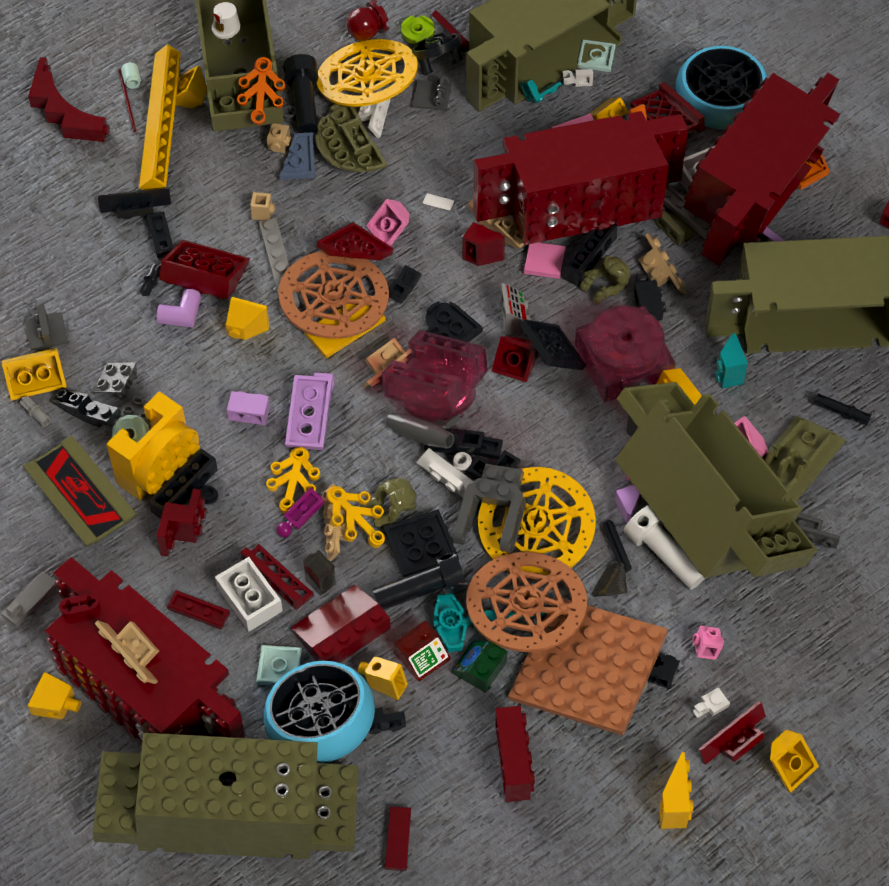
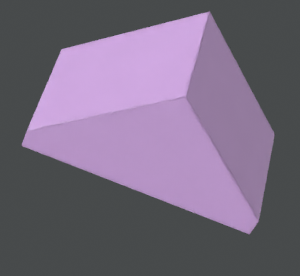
M634 485L617 490L615 495V502L626 523L634 516L642 497Z

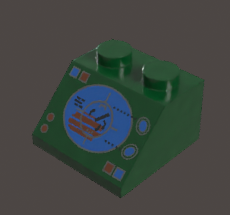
M472 641L451 673L486 693L507 663L508 651L490 641Z

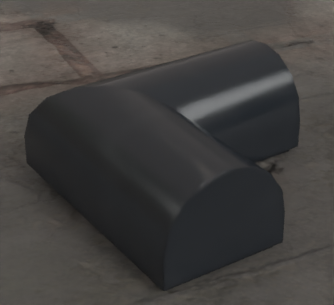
M506 450L503 451L495 464L477 455L467 469V472L478 479L482 478L485 464L517 468L521 459Z

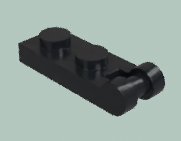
M164 211L147 215L157 258L163 257L162 255H166L174 249Z

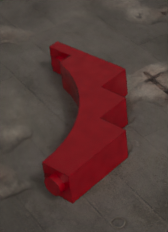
M40 57L28 94L31 108L45 109L47 123L61 124L63 138L105 142L106 135H109L110 126L107 125L106 117L85 113L69 104L55 87L51 66L48 65L47 58Z

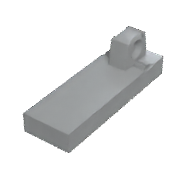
M42 571L1 613L2 617L15 627H18L57 588L54 583L55 580Z

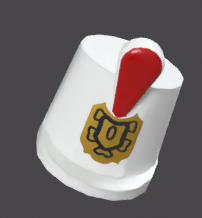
M222 2L216 5L213 14L212 33L220 39L232 38L240 30V21L236 7L229 2Z

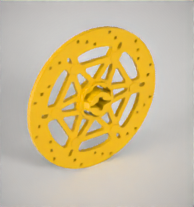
M386 39L360 41L341 48L323 62L318 70L317 86L320 93L333 103L352 107L373 105L389 100L404 91L416 77L418 61L412 54V50L400 42ZM372 50H386V51L393 52V54L387 55V54H381V53H376V52H371V51H372ZM361 52V54L353 57L352 59L344 63H340L345 58ZM373 57L381 58L380 60L373 61ZM360 60L359 64H353L354 62ZM399 60H403L405 63L404 71L401 74L396 73V62ZM390 65H392V71H391V72L385 70V69H386L387 67H389ZM333 71L338 72V83L335 85L330 84V75ZM342 74H348L349 76L342 80ZM375 81H382V82H380V83L374 85ZM395 82L390 87L382 91L373 93L375 90L387 85L388 83ZM356 84H361L362 88L353 86ZM347 90L363 94L359 96L341 93V91Z
M545 467L522 469L524 475L521 485L530 482H540L541 484L539 489L522 493L524 498L533 495L537 496L533 505L526 503V509L520 525L521 530L518 532V535H525L524 546L522 547L516 542L515 547L520 552L540 554L560 550L563 555L557 559L572 568L585 556L594 538L596 517L592 501L584 488L576 480L563 472ZM555 485L563 489L576 504L570 507L567 506L551 492L552 486ZM542 495H545L544 507L538 505ZM549 498H552L562 508L550 510ZM481 503L478 514L479 536L487 554L494 560L503 556V554H508L507 552L500 551L498 539H501L509 507H506L502 525L493 527V516L497 505ZM566 513L565 516L554 520L553 514ZM546 515H547L548 523H550L549 527H547ZM525 517L527 518V528H528V530L526 529V524H525V521H524ZM538 517H539V521H538V523L536 524V527L534 528V523L536 522V520H537ZM580 517L581 527L578 538L574 544H570L567 541L572 518ZM567 521L564 535H561L555 526ZM553 532L560 541L557 542L547 535ZM529 538L536 539L531 550L528 549ZM541 539L553 545L537 550ZM521 567V570L545 576L551 573L537 567Z

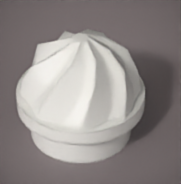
M459 452L454 456L453 465L459 471H467L472 464V458L465 452Z

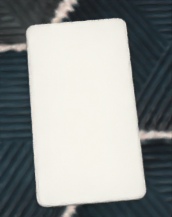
M426 194L423 204L451 210L454 200L432 194Z

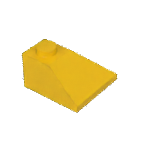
M199 65L178 77L175 105L193 109L205 102L208 90Z
M235 297L231 298L226 321L228 336L234 339L246 340L269 330L267 306Z
M785 730L772 742L770 760L787 791L791 793L819 765L802 734Z

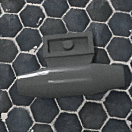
M429 404L418 412L417 417L407 414L390 413L386 424L389 428L406 438L428 446L450 448L454 443V435L445 429L451 428L460 420L459 414Z

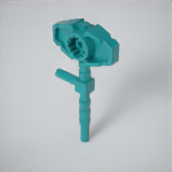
M453 594L438 595L433 619L434 629H436L435 635L439 638L447 653L462 651L467 626L472 625L469 616L464 617L465 611ZM494 610L484 611L491 622L497 619ZM513 611L510 612L505 619L513 616L516 613H514ZM541 612L540 616H546L547 613Z

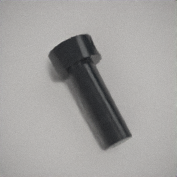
M307 54L293 55L284 61L283 69L285 83L292 87L297 130L299 133H315L318 130L313 85L319 78L317 62L313 56Z
M455 551L435 557L436 566L373 588L376 602L385 610L446 588L448 594L467 589L465 576Z

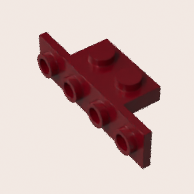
M761 701L749 707L748 710L734 719L698 749L703 764L706 765L720 753L736 762L765 738L764 733L755 727L757 723L766 717Z

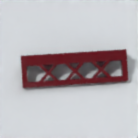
M260 544L251 551L246 547L240 552L242 560L250 557L272 589L296 611L314 596L307 586ZM258 552L264 555V561H261L256 556ZM268 566H276L278 573L273 572ZM281 578H289L292 581L291 586ZM295 590H303L306 595L301 598Z

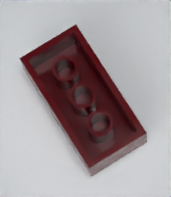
M521 705L496 708L495 729L505 802L530 800L531 792H534L535 776L534 771L531 769L532 755L528 747L529 734L526 732V714L521 712Z

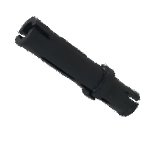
M820 393L817 394L814 400V405L847 417V420L852 419L866 426L872 414L857 409L854 405L843 404Z

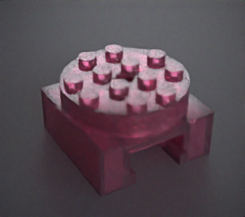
M645 305L638 308L633 306L613 307L599 314L592 323L576 328L575 347L586 363V368L604 403L617 399L624 389V384L644 377H648L651 385L656 384L662 371L675 369L676 364L664 342L665 337L661 324L647 311Z
M418 330L408 342L409 349L412 352L410 362L407 364L393 360L382 372L385 397L401 401L403 408L408 413L429 421L447 419L463 414L475 400V386L488 372L486 347Z

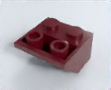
M473 222L462 237V259L477 266L503 261L505 257V236L500 232H495L484 225Z

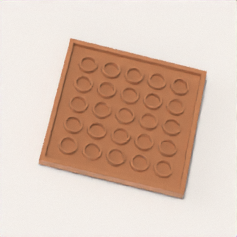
M562 598V600H563L564 603H567V604H571V603H572L571 600H567V599ZM587 605L584 621L571 638L547 650L528 652L508 698L523 705L623 736L667 637L668 629ZM547 613L544 618V621L547 618H549L553 613ZM560 614L544 628L545 633L557 629L568 616Z

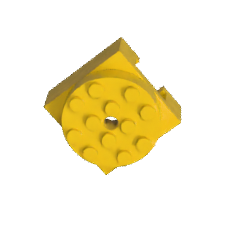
M160 391L144 406L145 416L150 420L152 429L138 443L129 437V433L122 428L106 444L117 485L138 500H141L147 493L154 496L200 449L198 433L186 424L183 407Z

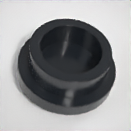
M204 486L201 489L202 498H205L206 505L217 501L218 491L214 487Z

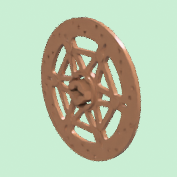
M323 251L309 254L293 263L283 275L279 285V303L286 318L300 330L321 338H347L367 331L381 319L389 301L387 281L382 272L371 261L359 258L329 256ZM329 263L346 264L356 269L348 271L329 267ZM312 267H318L319 270L304 282L297 281L304 272ZM325 273L329 275L331 280L325 281ZM333 273L347 276L337 280ZM318 276H321L322 284L311 283ZM364 276H367L372 282L375 290L374 296L367 295L361 280ZM353 278L349 285L345 284L346 281ZM356 283H358L361 293L351 290ZM309 289H318V292H314ZM293 292L301 293L306 307L305 311L300 312L293 300ZM306 294L316 297V300L311 305ZM350 296H354V297H357V298H360V299H349V298H350ZM320 302L323 304V306L314 310ZM346 304H358L351 311L347 312ZM363 306L371 307L363 317L354 322L350 321L349 318ZM342 307L343 315H340L337 308ZM328 308H331L335 315L321 312ZM319 317L338 321L339 325H324L311 319Z
M517 552L495 558L485 564L474 575L467 590L466 606L472 624L490 642L513 651L537 652L556 647L567 641L577 632L586 615L587 594L578 575L562 561L540 553ZM521 567H537L551 573L545 576L522 571ZM505 570L510 572L494 588L486 587L489 581L497 574ZM516 578H520L524 586L518 587ZM526 578H531V579H536V580H541V581H539V582H537V583H535L534 585L531 586V585L528 583V581L526 580ZM509 581H512L513 590L501 589ZM559 581H563L567 586L572 599L571 604L563 602L556 585ZM548 584L542 592L538 590L541 586ZM551 589H553L557 601L545 597ZM497 595H509L510 597L505 599ZM483 598L491 601L497 617L493 622L487 618L483 611L481 602ZM496 602L508 605L503 613H500ZM544 603L553 605L555 607H544ZM510 611L516 613L513 616L505 619L506 616L510 613ZM541 612L553 613L544 622L541 621ZM560 614L568 616L557 629L545 633L544 628ZM531 616H536L537 625L533 624L530 619ZM523 617L528 625L514 623V621ZM505 627L529 631L532 632L533 637L515 636L502 630Z

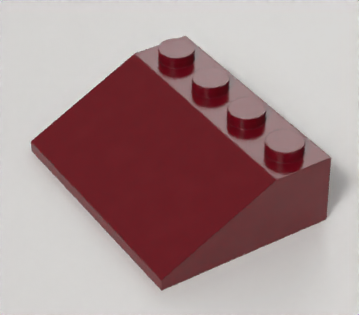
M182 240L161 260L160 280L166 281L168 284L183 286L185 289L197 290L202 294H211L220 299H228L234 293L250 258Z
M357 585L352 586L290 627V630L315 661H333L341 663L391 629L390 617Z

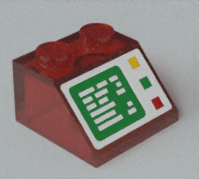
M426 620L393 643L394 654L418 682L451 660L439 635Z

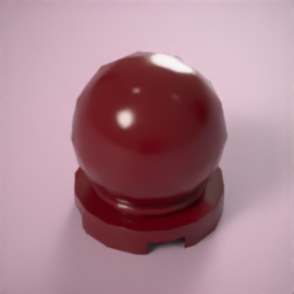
M377 0L367 2L366 8L359 7L350 12L346 26L348 33L353 38L367 41L372 39L377 32L384 33L389 30L390 27L386 25V22L389 21L387 14L382 6H377Z

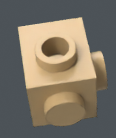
M274 123L271 125L267 137L268 150L285 153L287 146L290 147L291 144L290 128L287 125Z
M253 192L250 206L252 220L270 219L271 214L275 212V203H272L271 194Z

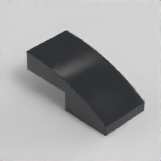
M405 265L397 280L394 279L389 287V297L402 304L416 286L422 274Z

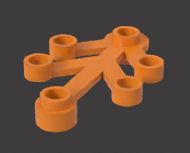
M266 57L258 58L254 64L255 68L238 81L239 86L242 89H246L250 86V81L259 75L258 82L244 94H240L237 97L238 104L245 106L248 104V99L257 93L256 110L251 114L252 122L256 125H262L266 121V115L263 111L265 93L273 101L275 108H282L284 105L283 98L278 96L266 83L267 75L274 82L277 91L285 89L284 80L279 79L272 71V62ZM265 64L267 65V67L265 69H261V65ZM243 80H246L247 84L242 85L241 82ZM283 83V86L277 87V84ZM240 98H246L245 102H240ZM277 100L282 101L279 105L275 104ZM261 116L262 119L260 121H257L256 117Z

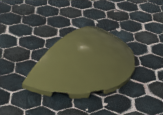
M334 104L330 108V113L326 117L322 116L318 123L316 144L320 154L328 163L351 172H370L388 167L375 142H372L365 130L361 118L354 107Z

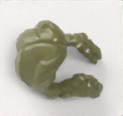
M606 255L600 267L584 273L585 277L580 284V288L587 292L596 277H606L613 281L614 286H603L601 290L594 294L592 301L595 304H600L605 298L618 295L628 284L630 269L621 258Z
M393 478L378 486L374 498L364 505L366 508L383 505L386 493L389 494L391 502L390 514L383 515L379 519H373L375 528L393 524L402 511H411L416 508L417 494L409 481L403 478Z

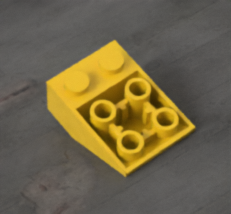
M681 752L662 794L659 808L661 829L687 828L688 821H691L693 800L690 799L689 792L692 791L691 779L688 780L690 763L689 760H685V752Z

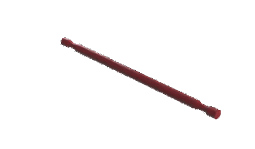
M118 69L133 132H136L121 69Z

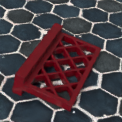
M665 82L659 84V90L630 102V107L632 108L640 104L647 105L645 107L647 120L667 117L659 116L660 113L669 114V116L681 114L685 123L689 124L687 126L688 133L696 130L698 133L705 130V116ZM650 105H658L659 108H653ZM662 106H668L671 109H665ZM648 112H649V113H657V114H656V115H648Z

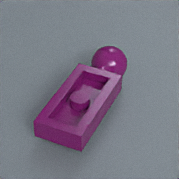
M310 488L284 514L288 521L278 524L277 534L285 538L290 536L293 526L299 530L326 501Z

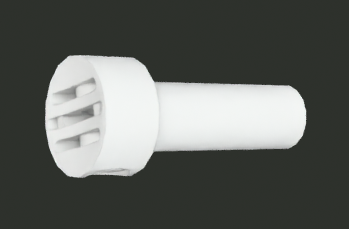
M647 505L630 519L623 532L637 546L646 543L690 590L694 589L705 578L699 573L681 546L662 527L664 524L653 512L650 505Z

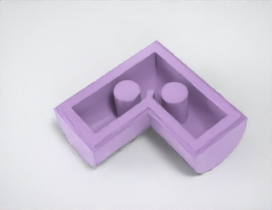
M193 289L184 290L179 307L159 304L157 323L194 328L201 301L200 293Z

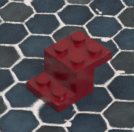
M193 489L189 506L165 503L156 536L161 556L169 557L170 550L174 549L175 540L196 543L198 536H201L203 525H201L202 519H205L207 515V508H204L205 498H202L201 490Z

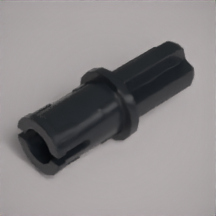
M156 263L151 264L148 274L143 278L144 282L140 293L144 297L149 296L154 285L158 283L157 278L160 274L161 266L158 265V268L155 270Z

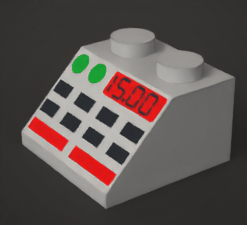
M505 283L501 284V311L505 335L524 334L520 324L524 319L530 320V314L526 315L528 301L524 300L523 292Z

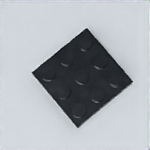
M525 319L520 324L524 330V335L531 340L533 348L540 353L543 362L547 366L572 370H583L587 366L559 325Z
M439 509L383 527L402 578L436 566L435 557L451 551H455L459 560Z

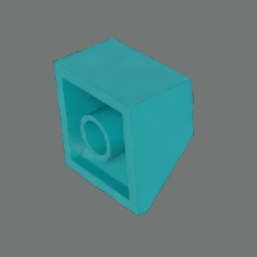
M736 333L731 334L720 352L719 361H717L715 379L717 382H720L722 389L744 384L748 362Z

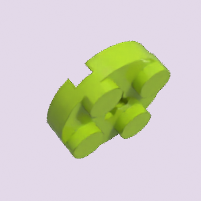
M420 15V18L410 16L403 21L401 26L402 38L406 42L414 44V46H417V42L435 35L434 23L426 16Z

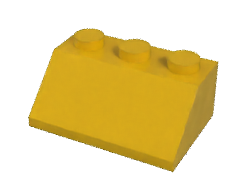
M58 348L2 360V367L11 400L67 387Z

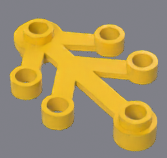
M303 447L294 448L290 453V457L286 460L271 464V472L274 475L281 474L283 469L293 465L292 470L277 479L270 478L266 482L269 491H276L279 486L289 481L285 498L279 503L280 511L283 514L295 504L293 497L297 481L305 493L310 488L316 492L315 485L309 484L300 472V469L303 466L308 472L309 479L312 481L320 478V470L313 467L308 461L309 452Z
M339 486L331 487L327 492V499L332 504V518L330 520L332 526L340 527L343 523V516L340 515L342 507L346 511V532L344 533V538L349 542L356 538L355 521L368 534L369 545L373 548H379L385 541L384 534L381 531H375L361 515L379 519L383 515L384 509L379 505L373 508L352 506L348 502L355 501L362 505L367 504L371 496L366 491L354 494L346 493ZM361 496H365L367 500H363ZM334 518L339 519L340 523L335 522ZM348 532L352 533L353 537L348 536Z

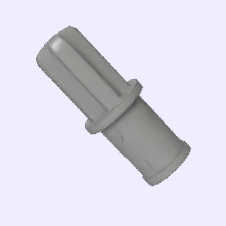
M29 396L21 398L20 404L29 412L31 418H35L42 427L50 424L52 419L42 410L41 405H37Z

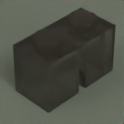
M319 550L314 554H309L303 561L305 579L322 596L336 585L334 565Z

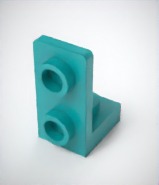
M532 79L519 83L527 101H535V103L542 101L546 94L556 92L558 90L557 87L562 85L560 81L552 82L538 91L537 84Z

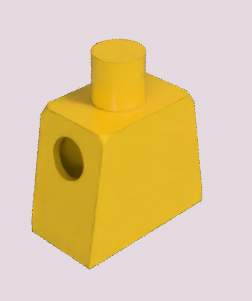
M373 657L370 663L363 661L359 665L358 673L365 675L371 688L397 701L400 699L408 685L401 664Z
M44 672L27 706L31 715L63 719L68 710L77 713L80 710L81 701L74 699L75 694L69 684Z

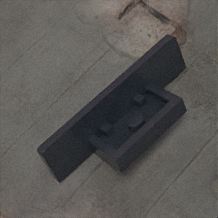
M169 187L99 195L98 203L100 213L117 211L118 219H131L136 216L147 217V215L154 214L155 206L171 205Z

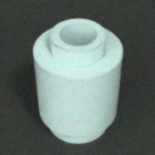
M131 62L124 64L121 67L124 84L130 89L137 88L141 82L137 64Z

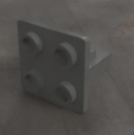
M44 304L38 305V313L35 314V318L25 320L31 351L67 344L62 313L47 315Z

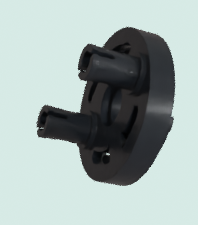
M442 32L417 42V46L411 49L412 54L420 63L423 75L433 72L429 58L450 51L454 63L463 60L459 48L462 41L458 33L444 35Z

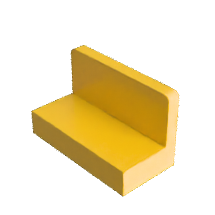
M615 97L609 98L589 114L592 115L594 120L619 115L624 116L628 113V110L622 98Z

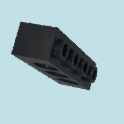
M613 224L611 228L602 230H591L563 265V279L579 286L585 277L584 273L594 268L617 239L618 225Z
M201 448L149 500L151 512L161 519L166 502L184 505L191 498L193 489L199 490L218 471L216 458Z

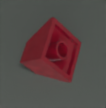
M501 336L491 372L527 382L539 352L533 348L531 340Z

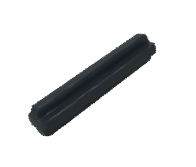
M607 520L602 524L621 572L627 573L632 569V566L613 521Z

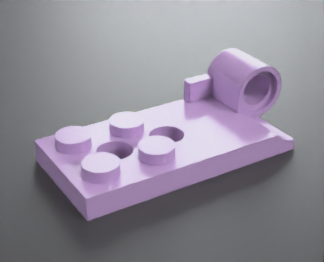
M315 372L314 376L294 375L285 441L286 447L324 450L329 405L334 389V374ZM306 409H313L314 413L311 416H306L304 411ZM305 426L312 428L311 432L307 434L301 430Z

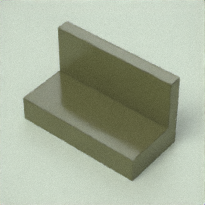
M663 210L662 217L656 218L655 224L678 246L695 236V233L673 212L667 214Z

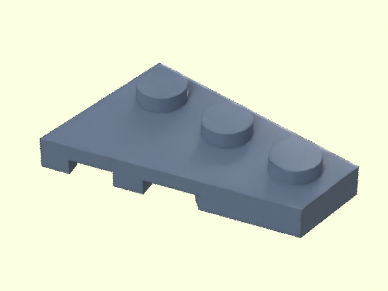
M312 132L295 133L289 148L288 157L284 162V168L280 173V180L315 178Z

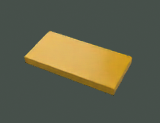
M346 304L347 312L351 311L358 304ZM363 306L349 318L350 321L354 322L360 319L371 307ZM342 307L338 309L340 315H343ZM383 315L373 327L352 337L328 339L313 336L304 332V335L327 359L385 322L386 318ZM322 319L317 322L324 325H339L338 321Z

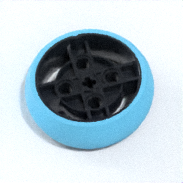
M713 46L696 52L686 60L676 79V92L705 116L706 127L726 129L728 124L732 125L734 123L733 119L738 112L742 113V108L747 100H752L751 96L748 95V83H751L755 90H760L761 83L767 77V74L761 63L748 52L730 46ZM693 78L697 80V91L695 93L689 85Z
M333 661L306 663L286 673L270 691L264 708L265 730L270 740L318 742L317 763L331 762L346 756L356 749L369 733L375 713L374 697L365 679L351 667Z

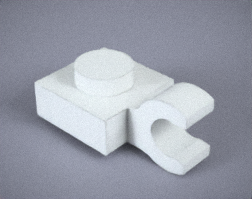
M593 69L575 70V73L569 70L563 71V83L565 85L575 83V87L593 85Z
M716 688L701 697V702L694 706L693 714L696 718H700L707 712L714 716L728 708L730 702L721 690Z

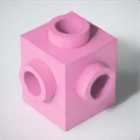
M700 626L697 633L693 635L692 643L695 645L697 657L716 660L723 648L724 640L721 637L720 628Z

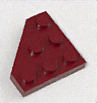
M354 222L317 241V248L329 256L383 260L392 255L394 249Z

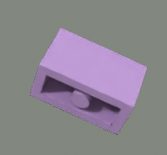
M231 391L227 407L228 420L266 425L270 409L269 396L249 394L243 391Z

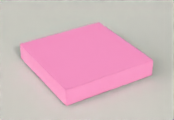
M539 242L529 244L524 274L560 279L566 246Z

